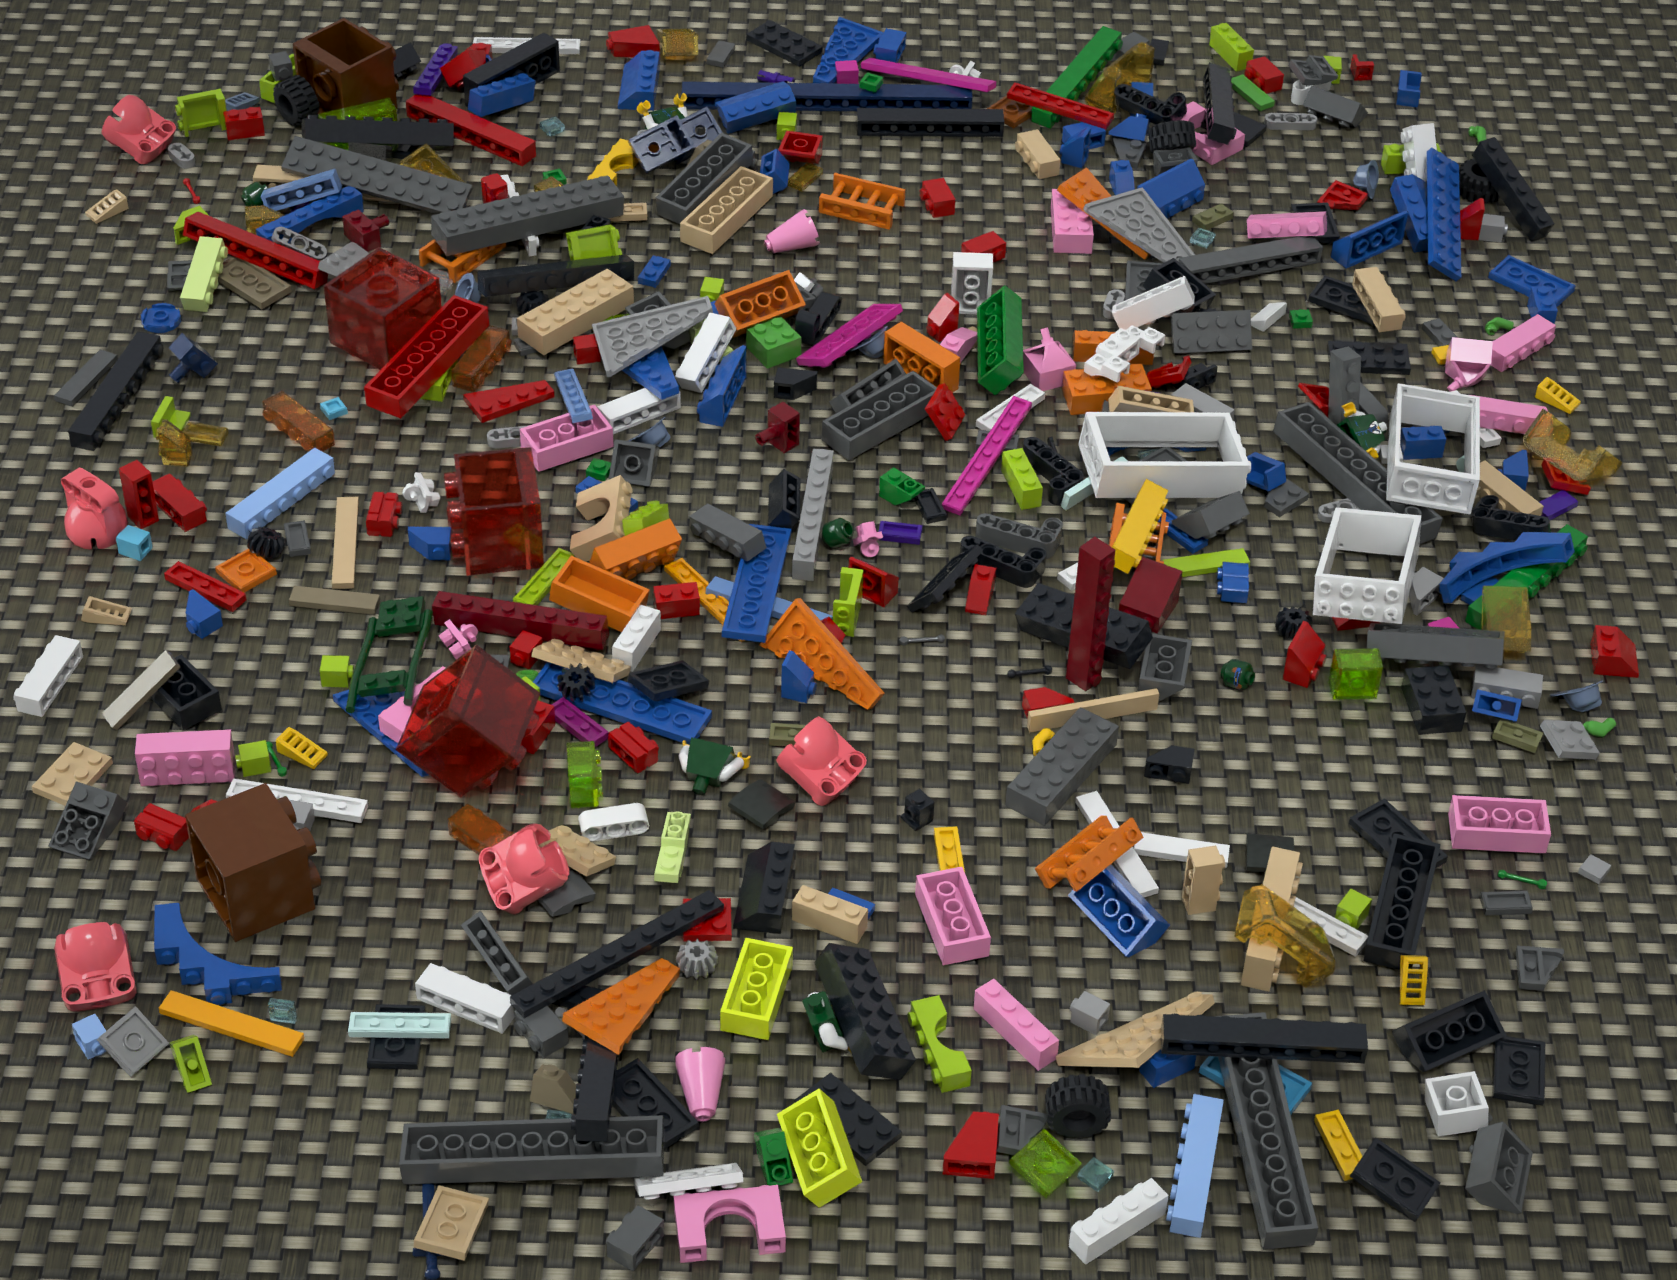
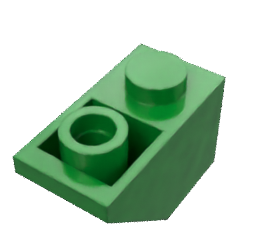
M894 467L880 477L879 496L894 506L913 499L925 490L924 485Z
M780 1128L754 1133L757 1155L766 1184L769 1186H779L793 1183L785 1132Z

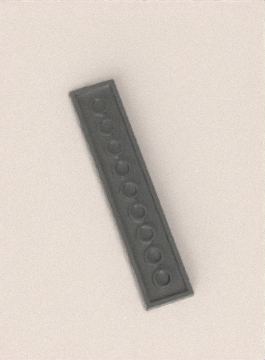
M294 136L281 166L282 171L303 177L336 169L342 188L351 186L367 195L436 214L465 208L473 190L472 185L298 136Z

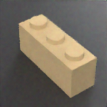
M1039 130L1018 133L1017 141L1015 142L1016 151L1021 154L1032 173H1035L1038 179L1059 175L1060 158Z
M1216 845L1188 849L1181 896L1188 915L1216 911L1217 901L1220 900L1219 887L1223 883L1222 869H1225L1224 856L1219 854Z
M802 885L792 901V920L858 944L867 929L868 909Z

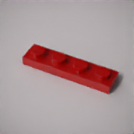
M179 561L164 573L165 580L188 591L194 589L208 601L231 612H234L247 600L246 593Z

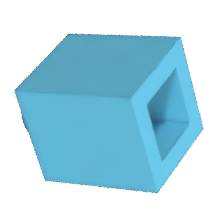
M127 525L116 537L119 554L139 561L153 548L150 532Z

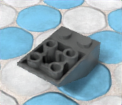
M76 781L48 847L92 860L118 825L127 802L118 794Z

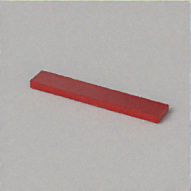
M1014 82L1007 92L1008 99L1103 129H1107L1114 119V113Z

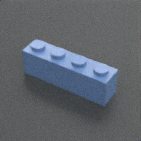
M332 169L265 189L261 194V199L266 212L271 213L339 193L342 185L336 169Z

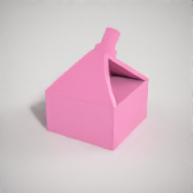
M1048 328L1040 329L1043 338L1041 345L1023 350L1024 374L1032 385L1041 391L1062 387L1063 372L1076 369V363L1061 343L1054 341L1053 337H1050Z
M1452 337L1447 349L1445 373L1454 379V382L1447 387L1449 392L1456 391L1458 388L1462 389L1463 387L1473 386L1485 378L1491 365L1493 341Z

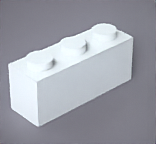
M640 605L612 646V659L624 661L625 665L631 666L630 671L633 672L661 630V611Z

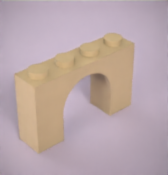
M621 475L578 493L576 508L587 521L605 513L607 514L596 525L572 535L570 551L576 558L587 562L591 559L595 547L625 536L622 519L629 516L632 487Z

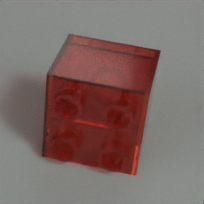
M380 247L324 285L330 343L348 352L351 356L375 366L379 370L442 307L438 276Z
M531 447L454 454L455 472L444 473L446 499L457 498L455 501H447L448 527H451V531H461V533L450 534L452 558H464L467 576L541 568L544 565L541 505Z
M475 645L423 685L395 750L460 798L476 786L485 790L493 783L499 773V769L505 767L511 771L524 758L527 748L521 742L524 737L532 732L539 721V715L533 711L540 692L478 645Z

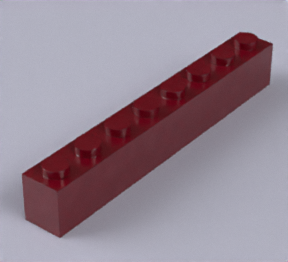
M1093 537L1079 548L1066 679L1085 692L1093 686H1097L1102 679L1101 672L1104 662L1103 655L1111 599V585L1113 582V568L1115 565L1116 550L1097 537Z
M438 591L432 604L434 623L440 626H446L444 623L450 619L456 628H460L462 624H473L480 632L518 637L524 630L541 636L542 641L549 642L552 639H557L567 645L603 650L609 636L608 620L605 615Z

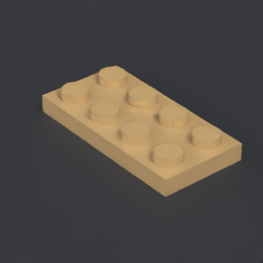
M552 639L533 648L531 656L570 669V663L574 667L581 663L583 668L588 666L596 678L611 683L628 676L631 666L625 665L622 660H610L597 652L588 653L582 647H570L557 639Z

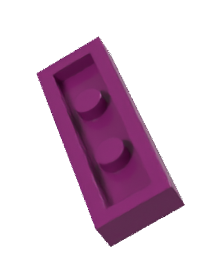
M564 697L551 704L555 707V721L590 749L595 748L608 739L609 732Z

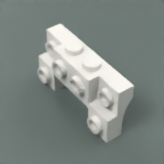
M1133 325L1126 330L1120 328L1097 346L1096 354L1085 362L1084 372L1090 376H1104L1118 383L1121 372L1126 375L1129 373V361L1139 354V348L1153 354L1156 344L1159 346L1164 345L1165 334L1150 327L1144 331Z

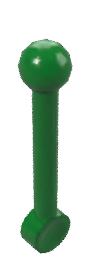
M266 741L267 749L278 768V775L285 776L287 769L280 764L272 749L273 744L270 741Z
M1504 869L1498 871V877L1501 879L1510 878L1534 884L1540 889H1545L1547 886V881L1544 879L1537 881L1507 873Z

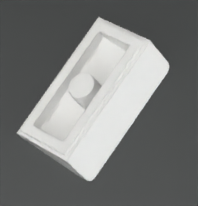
M1269 303L1251 318V326L1264 332L1286 313L1287 303Z

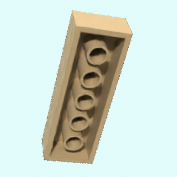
M740 166L680 223V242L713 254L773 197V178Z
M606 269L518 317V337L541 354L546 355L571 341L573 337L592 329V324L606 321L624 311L625 307L633 304V285L609 269Z
M1273 846L1271 848L1246 953L1241 981L1242 986L1270 992L1272 982L1277 983L1278 968L1281 965L1284 950L1280 949H1284L1288 932L1285 931H1288L1292 917L1290 913L1294 909L1296 899L1294 895L1298 891L1300 878H1296V876L1300 877L1303 863L1299 862L1300 852Z

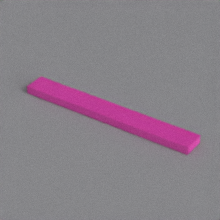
M868 58L861 62V68L870 71L982 92H989L996 88V81L874 58Z
M1016 396L1012 397L942 502L944 510L961 516L1032 408V402Z

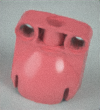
M127 95L112 110L122 120L117 121L112 116H108L101 133L108 142L123 149L134 157L138 163L148 164L170 145L176 131V126L172 121L164 119L150 109L137 96Z
M77 468L63 477L61 484L65 490L68 506L64 525L68 538L74 545L83 549H92L93 543L91 538L96 539L98 549L108 548L116 544L117 535L124 530L128 523L126 511L119 503L116 491L83 468Z
M819 716L814 718L795 736L794 741L796 744L794 746L788 744L776 759L779 767L808 792L812 800L820 806H826L851 785L865 767L867 761L863 753L856 751L825 719Z
M527 825L493 847L484 848L479 854L481 872L496 907L510 914L520 913L524 907L551 891L560 888L568 880L569 867L559 844L553 841L543 847L538 846L551 838L550 832L542 825Z
M107 922L89 923L70 928L65 934L57 936L54 950L62 999L68 1010H92L120 1004L135 997L137 988L127 934L120 924L114 923L109 925ZM123 983L131 985L127 991L118 990V987ZM78 993L81 996L77 1001L71 1002L68 1000L71 994Z

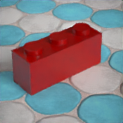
M138 460L120 467L119 473L127 517L139 529H144L158 522L159 517L151 472Z
M169 473L152 481L156 505L184 532L207 522L206 505L203 501H199L191 490H187L179 479H176Z

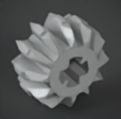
M697 938L696 942L692 943L688 940L686 945H680L679 952L676 955V963L680 968V973H685L686 978L694 976L697 980L699 976L707 978L708 973H714L715 966L718 963V956L714 946H709L708 941L701 943Z

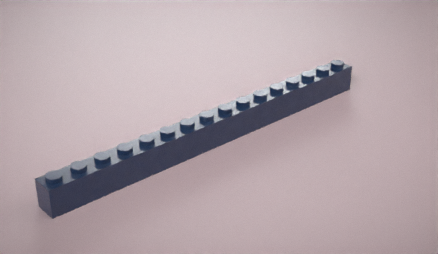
M682 81V94L685 93L687 96L684 107L686 109H703L708 107L709 109L717 110L715 102L776 83ZM786 83L790 86L796 99V111H857V108L972 109V89L950 85L882 84L876 92H871L859 88V84Z

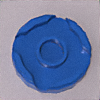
M157 303L152 305V308L143 310L141 313V323L144 329L150 332L165 333L179 326L181 323V313L172 304Z

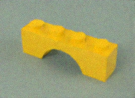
M620 138L612 146L611 151L604 156L603 161L596 166L594 172L588 176L587 180L608 175L617 186V173L615 172L623 169H633L639 162L628 140Z

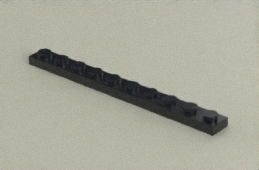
M708 890L511 995L510 1004L523 1018H526L724 911V904Z

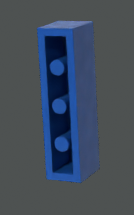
M520 73L514 77L478 86V88L470 90L468 110L482 117L533 101L536 81L527 74Z

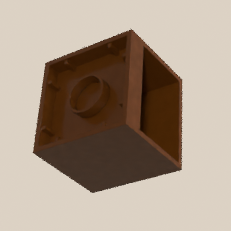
M342 18L293 43L296 75L305 78L315 91L319 102L318 115L320 119H326V116H337V119L345 120V116H355L356 120H363V117H374L375 121L397 109L396 92L399 90V84L394 75L393 64L396 60V52L388 41H382L370 34L365 27H359L349 20Z
M264 783L185 814L196 880L234 942L315 910L313 889L321 886V879L315 864L311 859L308 860V857L316 854L317 848L313 836L307 827L297 830L293 825L297 822V818L287 796L276 799L267 783Z

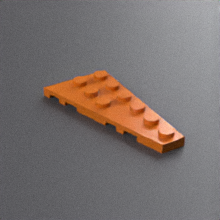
M661 958L564 1012L562 1022L619 1055L623 1045L631 1040L633 1032L638 1030L651 1014L653 1006L661 1001L663 993L668 991L677 980L680 968Z

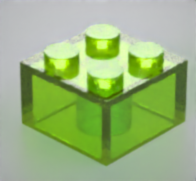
M1379 648L1334 649L1328 680L1333 700L1377 699L1383 670Z
M594 741L566 743L571 808L599 806L598 797H603L602 783H598V781H602V770L600 766L596 765L601 764L600 750H595Z

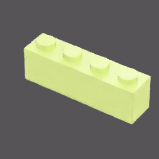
M199 238L180 296L184 310L207 312L209 305L213 303V292L218 287V277L223 271L224 258H227L228 248L225 247L223 238Z

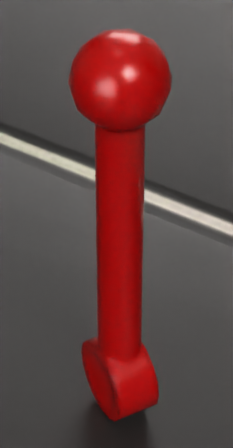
M185 178L183 184L187 185L193 196V203H200V197L196 196L190 185V179Z

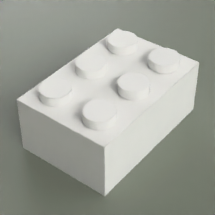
M1434 123L1413 125L1402 129L1401 142L1404 143L1405 150L1402 153L1403 161L1406 162L1404 176L1413 174L1427 181V151L1430 148L1437 150Z
M953 252L951 296L959 302V314L977 315V307L991 297L993 254Z

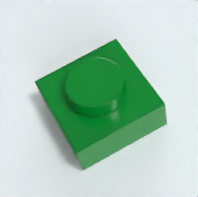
M866 73L859 82V88L876 92L883 84L884 77Z
M561 169L542 173L543 180L548 188L567 184V178Z
M1290 310L1289 319L1293 329L1312 328L1313 320L1309 310Z
M593 458L586 469V477L590 476L605 482L610 475L611 462Z

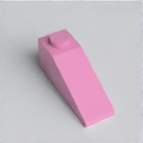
M961 327L947 334L940 345L961 357V364L977 341V332Z

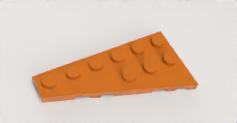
M1087 167L1060 184L1057 189L1059 193L1083 212H1085L1083 210L1085 204L1111 197ZM1090 216L1144 260L1151 256L1142 248Z
M801 598L793 601L767 634L766 642L760 643L761 647L770 649L780 658H785L789 650L793 651L814 672L815 679L818 681L822 680L829 685L828 687L842 692L847 698L867 710L872 709L885 694Z

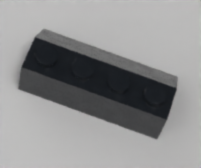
M771 841L748 854L733 929L781 934L795 864V844Z
M1485 990L1392 1031L1401 1053L1422 1072L1507 1036Z

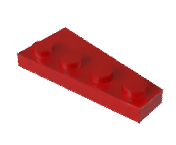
M546 380L463 394L465 403L481 423L555 397L554 390Z

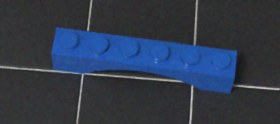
M344 187L339 193L328 195L257 228L256 235L272 241V234L277 227H285L300 233L307 226L325 218H342V216L356 210H360L363 213L362 193L354 187ZM280 234L279 239L282 240L284 235Z

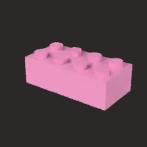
M1052 189L1051 222L1054 253L1092 254L1094 236L1092 218L1059 193L1057 189Z
M595 404L589 406L593 416L591 420L572 423L569 413L520 429L521 449L538 472L613 447V428Z
M231 730L137 734L135 758L141 786L232 782L233 778H235L236 759Z
M1452 795L1448 812L1452 849L1546 853L1551 837L1546 800Z
M957 867L916 875L915 895L942 965L988 957L991 936L963 868Z

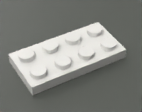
M737 1163L665 1172L663 1176L634 1177L635 1189L639 1196H644V1199H655L660 1197L659 1194L670 1192L671 1196L683 1195L686 1193L685 1190L696 1189V1192H706L712 1190L711 1186L722 1185V1188L737 1187V1183L743 1182V1173Z

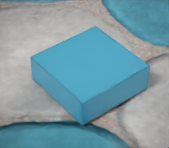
M339 397L320 403V409L329 420L348 414L347 407Z

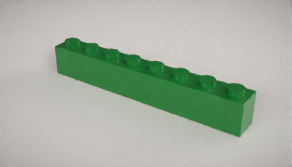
M1102 26L1046 92L1077 101L1079 95L1087 89L1090 82L1095 80L1096 75L1103 71L1108 61H1111L1114 54L1122 48V32ZM1032 107V122L1049 129L1055 123H1058L1062 116Z
M1566 524L1557 533H1571L1575 552L1567 562L1535 564L1512 569L1468 606L1465 622L1479 630L1497 629L1505 618H1510L1518 607H1523L1525 602L1530 597L1533 598L1542 587H1546L1551 579L1555 576L1558 577L1564 568L1570 567L1577 557L1585 554L1588 547L1586 545L1588 536Z

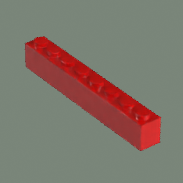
M415 94L406 101L407 117L418 122L419 119H430L432 123H437V119H447L448 123H454L455 138L522 167L536 157V142L533 139L430 95Z
M201 212L185 217L183 236L199 241L200 237L223 238L225 247L228 248V254L313 289L327 283L328 273L318 269L320 261Z

